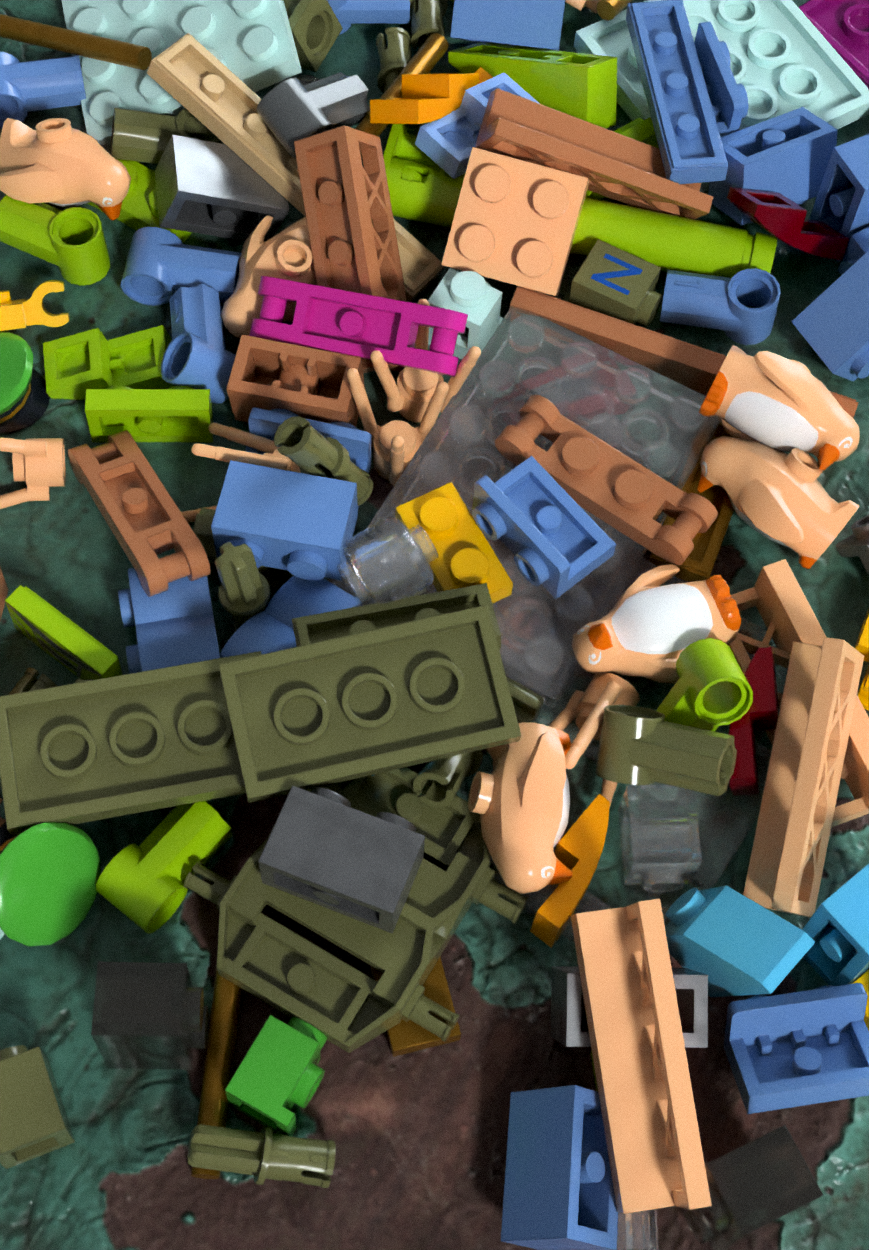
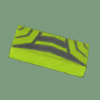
M20 585L5 600L15 629L81 680H97L123 675L118 656L27 586L23 587Z

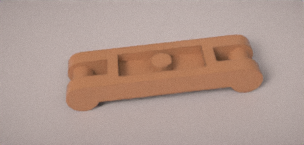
M532 395L520 409L521 419L515 426H506L495 440L497 450L507 460L518 466L532 456L580 507L671 564L681 565L694 549L692 540L696 534L705 533L718 517L715 506L705 497L695 493L687 494L561 415L557 407L541 395ZM539 435L553 442L548 451L535 445L534 441ZM662 512L675 519L672 526H663L656 521Z
M127 430L109 435L107 443L90 448L85 443L68 449L70 464L78 482L84 484L136 570L147 596L151 597L167 591L168 583L187 576L190 581H194L210 575V564L204 547ZM173 548L176 552L162 558L157 557L158 554Z

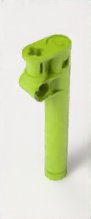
M392 124L383 158L393 216L451 228L465 174L453 179L415 145L420 126ZM585 197L570 253L588 256L599 239L661 267L660 272L667 273V270L732 278L737 272L745 269L757 268L771 273L777 238L773 235L758 232L755 235L747 233L748 230Z

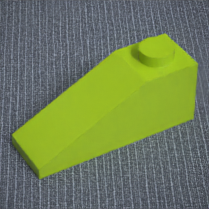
M482 42L448 51V63L462 73H474L480 67L493 77L504 72L544 106L605 129L616 125L617 57Z

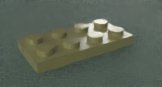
M488 605L218 664L249 803L287 795L292 785L303 790H309L314 787H322L518 742L521 738Z
M261 651L0 696V778L6 825L11 836L19 835L30 827L44 822L74 825L246 793L218 664L262 655Z

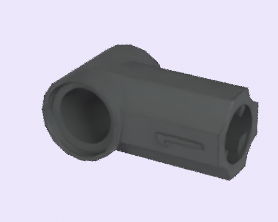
M340 72L304 86L298 78H289L274 87L263 97L257 106V113L289 155L296 159L294 141L343 125L350 127L360 123L370 111L367 104L368 88L357 74L346 76Z

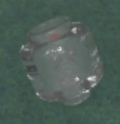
M388 516L344 543V561L337 565V569L359 606L374 603L385 605L395 600L418 596L428 591L434 581L433 571L429 563L439 556L431 539L421 525L417 524L408 529L401 520Z

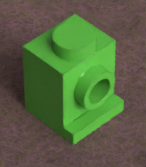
M270 1015L225 1089L229 1105L262 1125L272 1126L274 1132L292 1137L297 1128L295 1113L291 1112L294 1104H297L304 1109L311 1101L325 1074V1070L317 1065L321 1060L320 1051L326 1043L327 1037L320 1030L299 1018L291 1017L288 1024Z

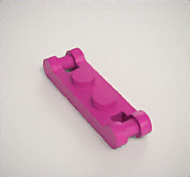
M261 276L258 295L263 296L259 319H252L249 336L361 357L367 360H371V353L377 350L382 353L388 364L441 375L456 376L459 358L453 355L458 333L464 334L467 314L444 308ZM287 302H296L292 325L283 323ZM419 325L434 328L429 351L414 348Z

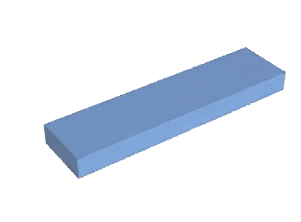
M683 0L628 3L626 21L666 178L678 184L724 181L729 166Z

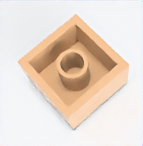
M472 147L441 265L462 271H474L487 278L558 296L587 193L589 179Z

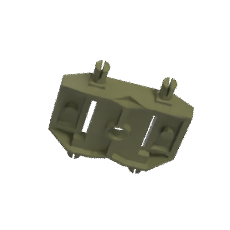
M407 767L321 787L344 796L351 803V808L374 817L379 812L398 815L411 822L416 827V833L425 836L424 857L393 933L262 883L258 861L269 837L249 857L237 877L234 876L231 881L205 867L201 862H197L192 867L193 874L189 872L184 882L186 889H190L216 904L217 910H219L218 974L290 1018L296 1017L320 1030L327 1037L328 1041L348 1053L399 1024L402 1020L406 1022L409 1020L413 1021L445 1042L451 1034V1029H454L460 1015L449 1011L424 996V982L472 903L476 905L481 903L515 924L520 916V912L522 913L529 899L493 879L495 871L489 868L490 853L482 837L480 814L470 812L468 802L457 795L452 803L445 808L427 806L419 800L418 796L423 792L429 780L421 791L414 792L413 781L418 773ZM266 904L383 972V975L377 982L262 914L261 911Z

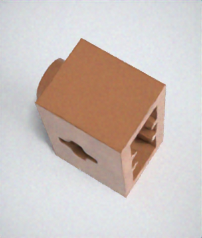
M242 334L226 388L235 420L248 422L251 409L256 407L266 410L286 409L303 418L325 423L346 422L356 427L359 413L350 389L347 371L350 368H356L365 387L361 357Z

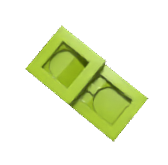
M160 325L107 340L100 329L95 328L43 343L46 393L51 399L85 400L86 389H106L111 386H127L133 389H167L173 387L174 385L163 380L161 375V363L164 353L172 341L171 336L165 327Z

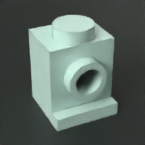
M449 268L428 301L430 306L454 310L468 315L466 327L469 328L468 338L458 334L453 356L462 360L471 347L477 346L481 350V355L475 364L476 367L503 325L504 318L500 316L502 291L493 288L477 272H459ZM429 327V345L431 344L434 329Z

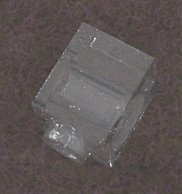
M627 785L618 808L624 885H643V889L647 892L669 893L682 889L684 884H691L702 863L695 791L671 785Z

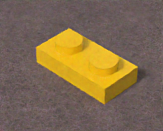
M452 482L395 507L396 522L438 592L487 583L492 604L512 594L513 582L484 534L477 526Z

